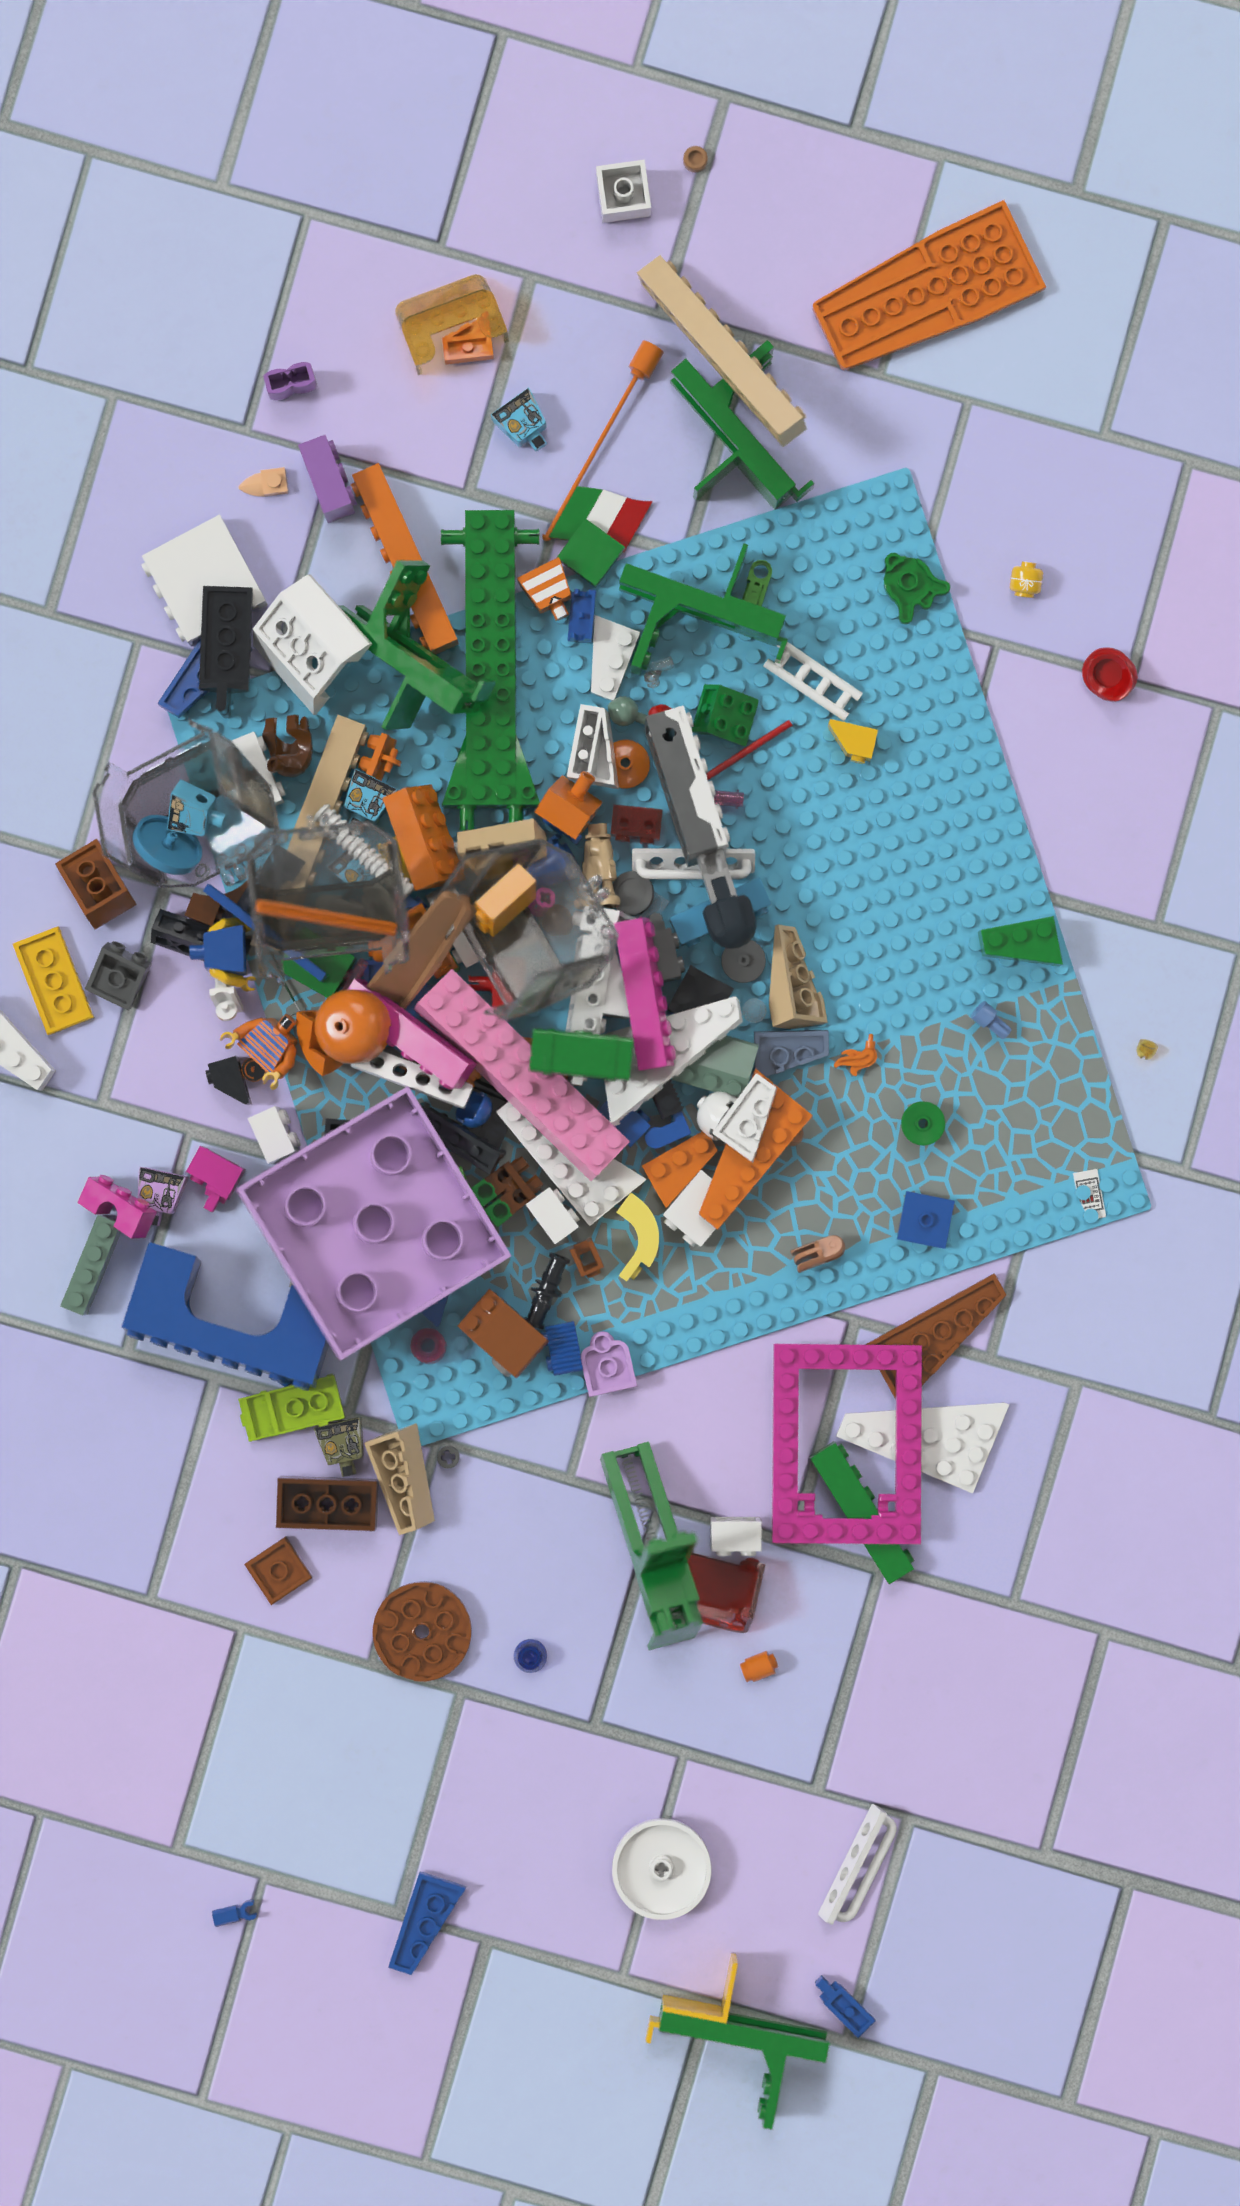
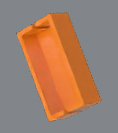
M432 784L406 787L383 797L415 891L442 887L463 878L462 863L457 857L454 841L448 832L446 818L441 812L438 796Z

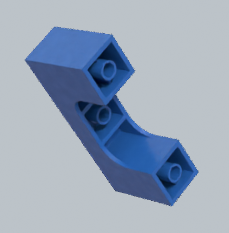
M148 1243L121 1326L127 1331L126 1335L140 1341H144L145 1337L149 1338L151 1343L163 1348H167L169 1344L174 1346L177 1352L186 1355L196 1352L200 1359L214 1363L215 1359L222 1360L221 1364L238 1370V1367L242 1366L245 1367L247 1373L259 1377L262 1376V1373L269 1374L268 1378L282 1384L289 1380L293 1382L292 1385L302 1390L309 1391L310 1387L316 1388L329 1343L293 1285L290 1287L282 1316L277 1326L264 1335H249L200 1320L193 1315L190 1307V1297L201 1265V1261L197 1256L155 1243Z

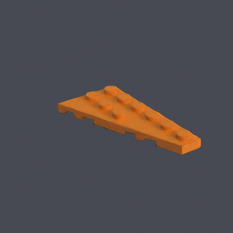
M756 1068L752 1078L757 1073L774 1085L777 1091L754 1162L752 1163L727 1144L724 1147L699 1211V1215L717 1230H719L813 1117L812 1114Z

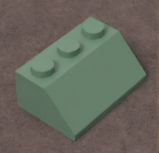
M726 1035L722 1040H717L705 1050L706 1053L693 1064L686 1066L681 1074L678 1076L674 1075L672 1080L713 1092H726L739 1097L749 1083L759 1045Z

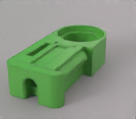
M757 560L751 565L747 577V582L750 583H747L742 600L761 607L772 575V567L767 561ZM759 565L765 566L768 570V575L762 579L757 578L754 575L755 567Z

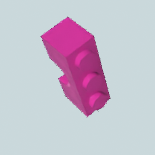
M106 1175L88 1177L77 1203L95 1215L110 1214L114 1205L117 1209V1219L113 1227L131 1239L146 1238L157 1211L149 1207L150 1204L147 1201L132 1196V1192L129 1189L114 1184V1180Z

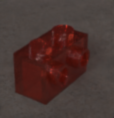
M614 805L611 837H615V841L630 842L631 838L640 839L641 844L654 845V841H660L663 809Z

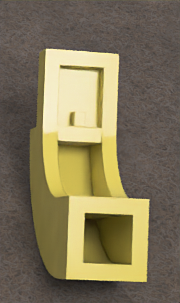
M630 1193L617 1211L619 1215L634 1226L638 1235L637 1250L619 1274L625 1281H628L629 1278L634 1280L642 1270L639 1266L641 1262L648 1267L651 1266L659 1245V1231L655 1217L642 1200Z

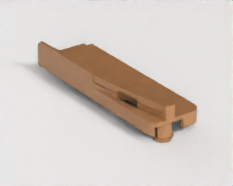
M451 891L442 892L370 980L367 988L398 1002V1005L405 1010L442 965L456 938L475 916V904L471 905L470 898L465 894L459 895L460 899H458V895ZM452 925H453L455 928H454L453 931L448 935V937H446L447 933L449 932L450 928H451Z

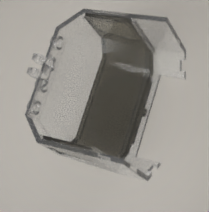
M188 719L189 725L201 732L200 734L128 772L108 761L104 769L107 772L101 784H96L92 792L103 856L157 887H195L220 873L227 887L232 886L235 880L230 868H234L235 875L239 880H244L247 878V871L243 862L274 846L280 826L272 785L263 778L232 741L215 730ZM181 779L213 794L216 797L215 811L227 814V819L223 828L212 825L205 836H196L202 847V858L197 867L188 874L173 875L162 872L148 864L135 849L132 835L142 818L150 815L168 817L171 793Z
M328 813L322 814L323 826L314 827V818L312 815H306L307 826L299 829H278L267 832L245 855L259 977L264 979L275 978L278 984L285 986L283 961L382 950L385 975L392 971L393 965L397 963L404 964L409 960L408 917L397 840L369 821L329 824ZM258 900H266L395 922L397 924V931L394 936L265 915L256 912V903Z
M542 839L465 854L435 897L436 900L442 892L451 891L458 895V899H460L459 895L461 894L467 895L470 898V904L474 905L518 864L536 880V899L494 937L488 932L486 934L477 927L476 915L463 929L464 935L505 1004L486 1009L483 1014H494L503 1020L532 1014L590 988L611 962L619 937L615 926L601 905V902L608 898L610 894L609 889L604 887L599 889L596 894L593 892L602 883L603 879L601 876H593L587 882L580 867L570 853Z

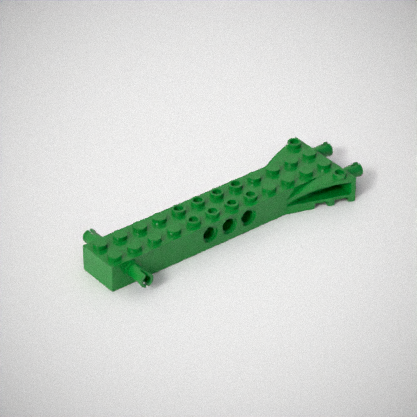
M465 510V527H463V530L441 529V545L463 544V547H465L466 676L477 684L482 679H492L496 682L488 700L482 702L478 712L466 713V736L442 803L443 808H457L460 810L459 831L461 832L466 831L467 821L468 830L475 829L474 810L477 808L509 809V823L524 820V809L537 808L540 804L516 735L515 547H517V544L539 545V529H517L515 527L514 510Z

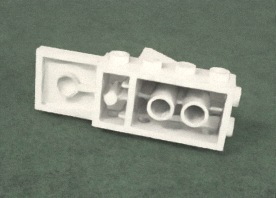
M594 932L591 935H583L579 939L566 1032L588 1031L601 1035V1033L604 1034L606 1019H602L603 1016L621 1019L630 1018L623 975L615 950L614 939L608 938L609 935L606 933ZM569 1076L568 1082L573 1086H581L588 1078Z

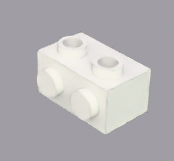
M549 1187L528 1202L526 1206L554 1244H556L579 1227L576 1222L580 1219L572 1208L567 1211L562 1202L565 1199L557 1188L552 1190Z

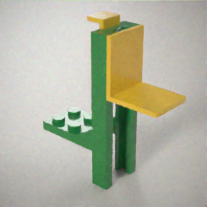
M731 1953L721 2006L663 1995L659 2017L649 2016L645 2039L646 2043L651 2044L653 2029L657 2027L662 2032L762 2051L769 2068V2073H764L762 2088L764 2098H759L757 2112L759 2113L758 2119L762 2120L763 2128L773 2130L786 2056L826 2063L830 2043L826 2040L827 2031L730 2013V2002L738 1966L736 1953Z

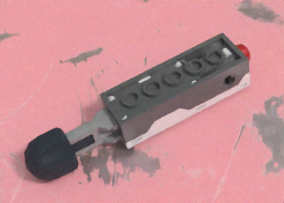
M666 704L654 706L649 710V716H645L644 732L687 867L699 866L711 904L707 905L702 912L707 930L712 940L718 945L728 949L740 948L753 938L757 927L756 917L750 899L745 895L737 896L725 858L726 849L729 848L730 836L727 827L722 828L721 819L723 815L720 805H715L714 803L715 789L712 781H707L706 773L708 772L705 758L700 759L699 750L701 746L698 736H693L692 727L694 725L690 712H685L684 706L673 709Z

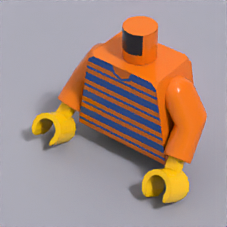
M285 1014L279 1022L275 1018L265 1019L261 1017L245 1022L234 1029L233 1034L231 1032H224L220 1037V1041L230 1038L232 1042L228 1043L225 1048L231 1049L234 1046L235 1040H238L237 1045L267 1072L263 1076V1084H266L268 1080H274L270 1088L275 1090L278 1087V1079H282L295 1065L297 1051L295 1046L298 1040L290 1031L296 1025V1020L288 1014Z

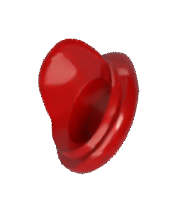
M1103 647L1094 650L1086 658L1082 666V677L1085 685L1092 693L1103 700L1120 701L1128 696L1136 686L1138 673L1135 665L1123 652L1115 648Z

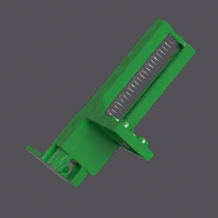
M649 1441L627 1449L603 1453L600 1462L653 1630V1635L647 1645L648 1650L693 1639L703 1624L697 1606L700 1599L688 1565V1560L698 1542L695 1532L687 1534V1531L678 1532ZM630 1454L640 1457L666 1540L656 1538L657 1536L647 1538V1536L655 1532L648 1534L645 1532L654 1528H644L653 1523L643 1525L644 1522L651 1519H640V1521H643L641 1524L644 1526L643 1530H646L644 1532L647 1535L646 1539L651 1540L647 1541L649 1545H646L645 1548L616 1459L619 1457L621 1459L626 1458L628 1455L630 1458L626 1460L632 1459ZM630 1462V1463H628V1464H623V1465L627 1466V1465L633 1464V1462ZM625 1466L623 1467L624 1469H626V1470H625V1473L627 1474L626 1477H627L629 1474L636 1472V1471H632V1472H629V1473L626 1472L627 1470L634 1468V1466H633V1467H630V1468H625ZM634 1475V1476H632V1477H627V1478L631 1479V1478L637 1477V1475ZM628 1479V1482H631V1483L638 1481V1479H637V1480H634V1481H629V1479ZM640 1484L631 1486L630 1490L633 1491L632 1495L637 1496L643 1494L642 1492L638 1494H633L635 1491L641 1490V1488L632 1490L633 1487L639 1486ZM636 1501L634 1502L635 1504H637L636 1508H639L637 1512H639L641 1508L647 1507H637L639 1504L645 1503L646 1501H643L641 1503H636ZM639 1514V1517L644 1518V1517L649 1516L650 1514L645 1515V1516H640V1514Z

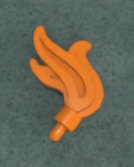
M869 1034L863 1051L848 1049L841 1052L842 1055L847 1054L848 1056L837 1059L834 1067L837 1068L841 1065L851 1066L850 1073L853 1076H857L858 1070L873 1065L877 1059L876 1041H873V1034Z

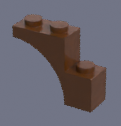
M256 865L251 876L241 886L224 895L237 904L261 865ZM193 892L185 916L213 926L223 919L225 910L222 909V905L209 895Z

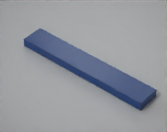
M207 884L203 889V892L323 983L328 977L326 972L214 886Z

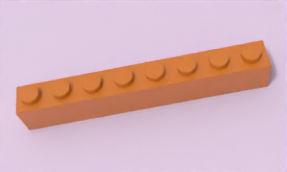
M379 463L352 474L354 483L350 485L356 498L361 496L364 502L360 507L365 518H371L374 526L370 529L375 541L381 540L384 548L380 549L385 563L390 562L394 568L397 560L422 561ZM428 574L426 581L420 586L416 602L411 606L413 614L410 615V619L415 629L420 627L423 634L419 638L422 646L436 655L459 645V642Z

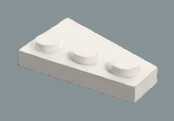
M756 1073L715 1128L713 1135L753 1163L777 1088Z

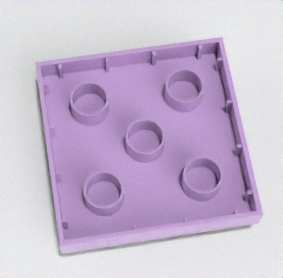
M409 1086L236 1188V1192L339 1361L511 1257L510 1252Z

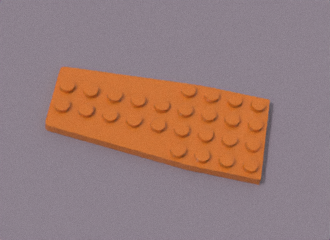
M1002 200L936 231L815 301L812 310L840 368L848 370L984 319L1045 290L1046 285L1005 200Z

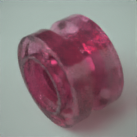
M424 1328L414 1334L411 1340V1351L417 1360L424 1364H435L445 1356L447 1344L440 1332L432 1328ZM427 1340H433L435 1342L434 1350L429 1353L424 1352L422 1349L423 1343Z

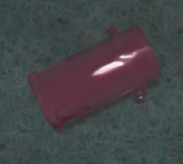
M715 790V805L735 806V809L743 807L744 792H739V790L737 792Z

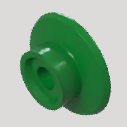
M920 1101L910 1105L905 1110L901 1119V1128L905 1137L910 1142L921 1146L930 1145L942 1136L945 1130V1117L940 1108L935 1104ZM920 1119L927 1121L925 1128L919 1127L918 1122Z

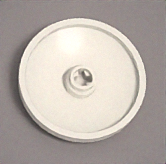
M665 1818L647 1820L633 1827L620 1840L613 1857V1881L623 1902L639 1915L656 1920L677 1918L696 1907L707 1892L711 1879L709 1852L701 1837L684 1823Z

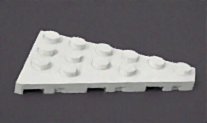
M736 996L666 1016V1020L670 1022L672 1030L671 1035H669L670 1043L674 1046L676 1053L673 1066L639 1071L633 1040L629 1082L604 1080L611 1124L614 1126L619 1125V1121L632 1110L635 1112L641 1107L643 1102L648 1101L663 1088L662 1085L674 1075L678 1076L681 1074L686 1066L693 1064L706 1053L705 1050L717 1040H722L730 1030H734L743 1022L740 1002ZM631 1026L603 1034L606 1036L618 1035L619 1037L633 1038Z
M1002 1402L921 1408V1472L973 1493L1009 1404ZM896 1410L845 1413L836 1437L895 1461Z

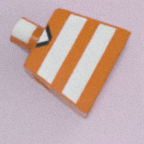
M559 557L517 578L519 586L541 614L551 610L556 621L569 615L564 602L571 599V593Z

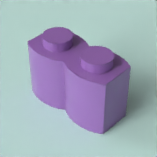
M308 362L293 364L288 369H274L263 376L271 400H283L294 393H309L318 387L311 363Z

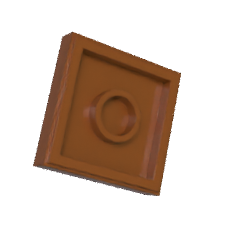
M286 1536L244 1564L271 1605L313 1578Z

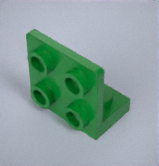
M704 684L692 732L714 735L732 743L746 746L759 700L722 685Z

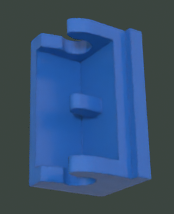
M574 589V592H572L567 641L592 643L596 590L583 592L580 589Z

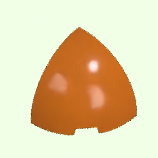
M318 1010L299 1011L296 1015V1028L304 1056L313 1069L321 1076L335 1071L344 1063L329 1057L322 1050L316 1039L314 1027Z

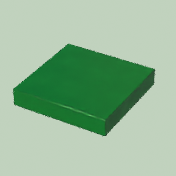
M585 519L557 557L560 558L561 563L594 587H597L623 553L625 546Z

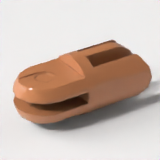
M829 1235L790 1250L795 1264L798 1265V1273L841 1257L845 1252L843 1239L837 1235Z

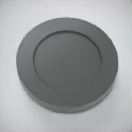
M629 871L618 876L613 882L614 892L621 900L620 906L615 907L618 911L630 916L642 914L651 906L654 899V887L650 879L641 877L636 871Z
M750 940L740 948H725L721 963L723 971L730 979L739 983H748L757 979L762 974L766 958L761 946L755 941Z

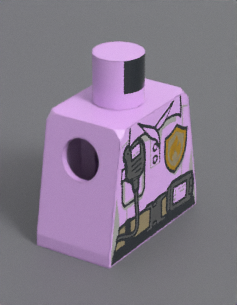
M146 1167L139 1168L138 1198L147 1201L150 1204L149 1207L157 1211L152 1225L160 1226L163 1212L175 1213L188 1181L187 1176Z

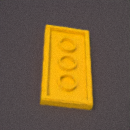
M59 926L13 943L47 1035L94 1018Z

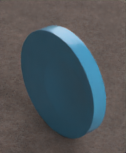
M150 815L142 818L133 831L132 839L135 849L148 864L162 872L173 875H185L197 867L202 858V847L195 835L167 830V816Z

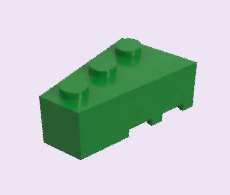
M1054 916L978 931L982 956L1058 967L1063 965Z

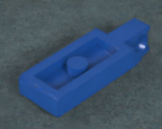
M822 1975L815 1981L816 1986L823 1992L819 1996L823 2000V2004L857 2038L876 2021L841 1984H838L836 1981L830 1984Z

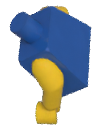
M239 918L221 919L211 926L208 932L203 933L204 945H190V960L204 959V968L209 971L212 977L224 984L241 987L246 992L255 990V988L248 986V980L256 981V978L254 976L243 977L247 976L246 932L251 931L252 928Z

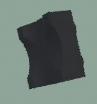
M690 965L667 1010L676 1014L728 999L734 988Z

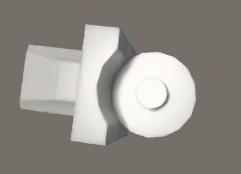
M215 979V989H209L210 998L216 1008L218 1018L222 1021H230L236 1017L237 1012H243V1005L234 986L224 984Z

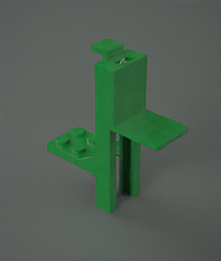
M767 340L749 355L750 358H757L762 365L763 372L772 364L770 360L773 358L774 346ZM686 358L671 371L674 378L670 380V383L732 453L727 460L694 487L693 498L696 501L735 467L739 468L774 510L791 496L798 502L814 488L815 483L810 480L798 490L795 487L794 481L732 412L730 405L735 392L724 379H721L711 388Z
M743 543L724 598L633 565L625 564L619 580V591L653 602L631 663V673L640 675L642 669L647 671L652 654L649 652L650 647L655 648L660 635L658 628L678 612L769 645L780 646L775 660L776 663L780 664L788 639L779 636L786 615L731 596L747 554L748 544Z
M397 560L373 612L364 605H356L355 610L358 612L355 614L344 605H338L372 643L368 650L405 675L403 683L381 726L385 730L410 728L425 697H428L451 714L477 713L482 702L488 700L496 684L492 679H482L478 684L410 638V607L416 602L417 593L420 586L426 581L427 572L430 568V565L425 561ZM387 615H394L391 623L387 622Z

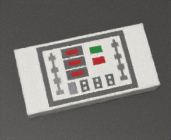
M1093 1169L1073 1173L1076 1189L1081 1185H1085L1091 1191L1088 1199L1080 1200L1084 1210L1095 1209L1098 1212V1218L1106 1217L1102 1192L1099 1188L1098 1170Z

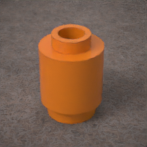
M767 1651L746 1658L745 1662L740 1663V1667L747 1682L751 1680L756 1682L776 1674L775 1668H778V1664L774 1654L769 1655Z

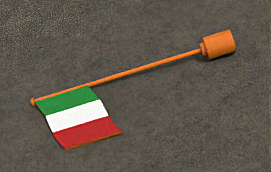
M645 340L640 344L628 366L631 369L630 374L634 377L545 535L542 534L544 541H550L551 538L570 540L583 521L587 519L625 546V550L628 547L653 501L634 500L603 489L581 487L578 485L637 380H643L644 377L649 379L664 353L656 345Z

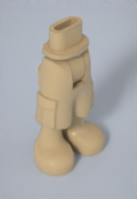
M606 823L589 824L588 835H585V839L588 841H585L584 862L581 867L582 881L587 883V892L584 897L577 899L576 908L586 909L588 905L603 908L619 907L621 900L615 894L612 883L617 879L616 863L613 860L611 835L607 834ZM600 881H602V895H601V896L599 895V885H598V883H599Z

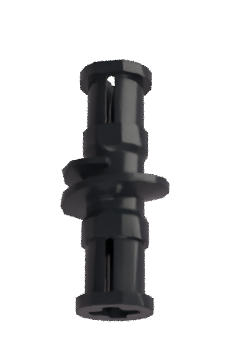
M552 1252L549 1253L550 1260L542 1274V1280H535L539 1287H531L530 1289L536 1295L531 1302L532 1306L528 1316L524 1317L533 1327L544 1329L545 1325L543 1322L548 1310L551 1308L553 1297L559 1298L562 1296V1292L557 1287L562 1280L561 1277L566 1264L570 1263L568 1258Z

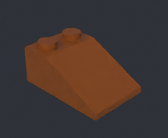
M98 839L93 840L55 863L78 905L95 930L137 905Z
M491 1289L484 1294L458 1324V1327L515 1378L519 1377L549 1342L547 1338Z

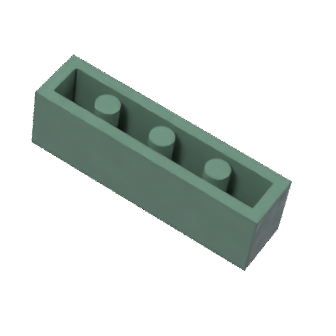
M97 1215L60 1307L82 1316L88 1315L121 1234V1231L113 1227L116 1220L104 1215Z

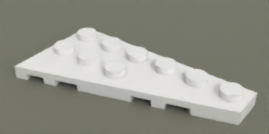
M509 1101L496 1111L589 1226L647 1180L613 1159L597 1177L590 1181Z

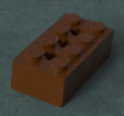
M280 1476L277 1481L276 1528L375 1531L377 1529L378 1479ZM302 1496L306 1498L305 1500L309 1501L305 1508H301V1504H297V1500H300ZM326 1497L330 1498V1501L334 1503L329 1509H325V1505L321 1503ZM351 1498L358 1502V1506L354 1510H350V1506H346V1502H349Z

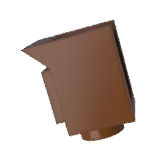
M591 1237L569 1247L581 1277L587 1275V1278H591L601 1273L600 1269L604 1265ZM591 1251L595 1261L584 1266L579 1255Z

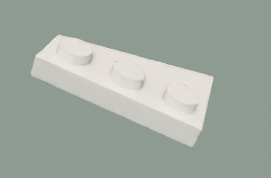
M594 615L591 694L613 701L617 696L640 632Z

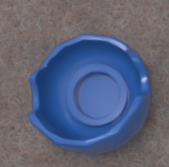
M472 1091L464 1109L457 1108L456 1120L469 1128H477L483 1125L491 1116L493 1105L490 1098L482 1092L479 1094Z

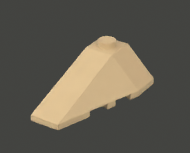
M779 924L775 926L769 996L772 1026L794 1029L828 1023L824 999L821 991L817 993L812 979L815 978L813 971H808L804 958L806 953L795 927Z

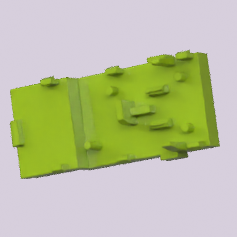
M328 1374L326 1377L318 1378L316 1388L310 1387L309 1391L289 1384L287 1387L270 1391L265 1390L258 1394L238 1399L242 1412L240 1415L242 1426L246 1428L249 1442L299 1429H306L315 1425L321 1427L329 1425L331 1421L345 1418L335 1374Z

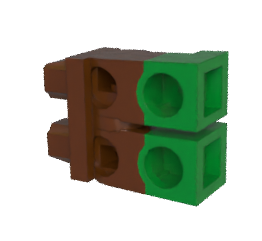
M522 1156L511 1163L509 1161L495 1170L494 1173L471 1188L482 1208L498 1195H503L484 1210L497 1228L535 1198V1193L544 1185L537 1175H534L527 1182L521 1178L520 1174L530 1167Z

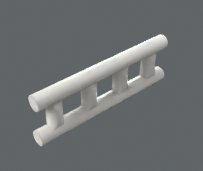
M789 642L786 644L780 664L768 658L763 667L843 721L849 715L844 708L851 697L858 701L863 694ZM790 656L803 664L795 676L783 669ZM811 670L823 677L815 690L803 682ZM831 683L843 691L836 703L823 696Z

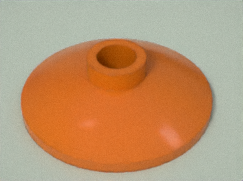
M632 740L614 742L619 788L629 789L638 786L649 773L650 759L648 753L643 746ZM623 759H628L630 761V765L628 767H623L621 765V761Z

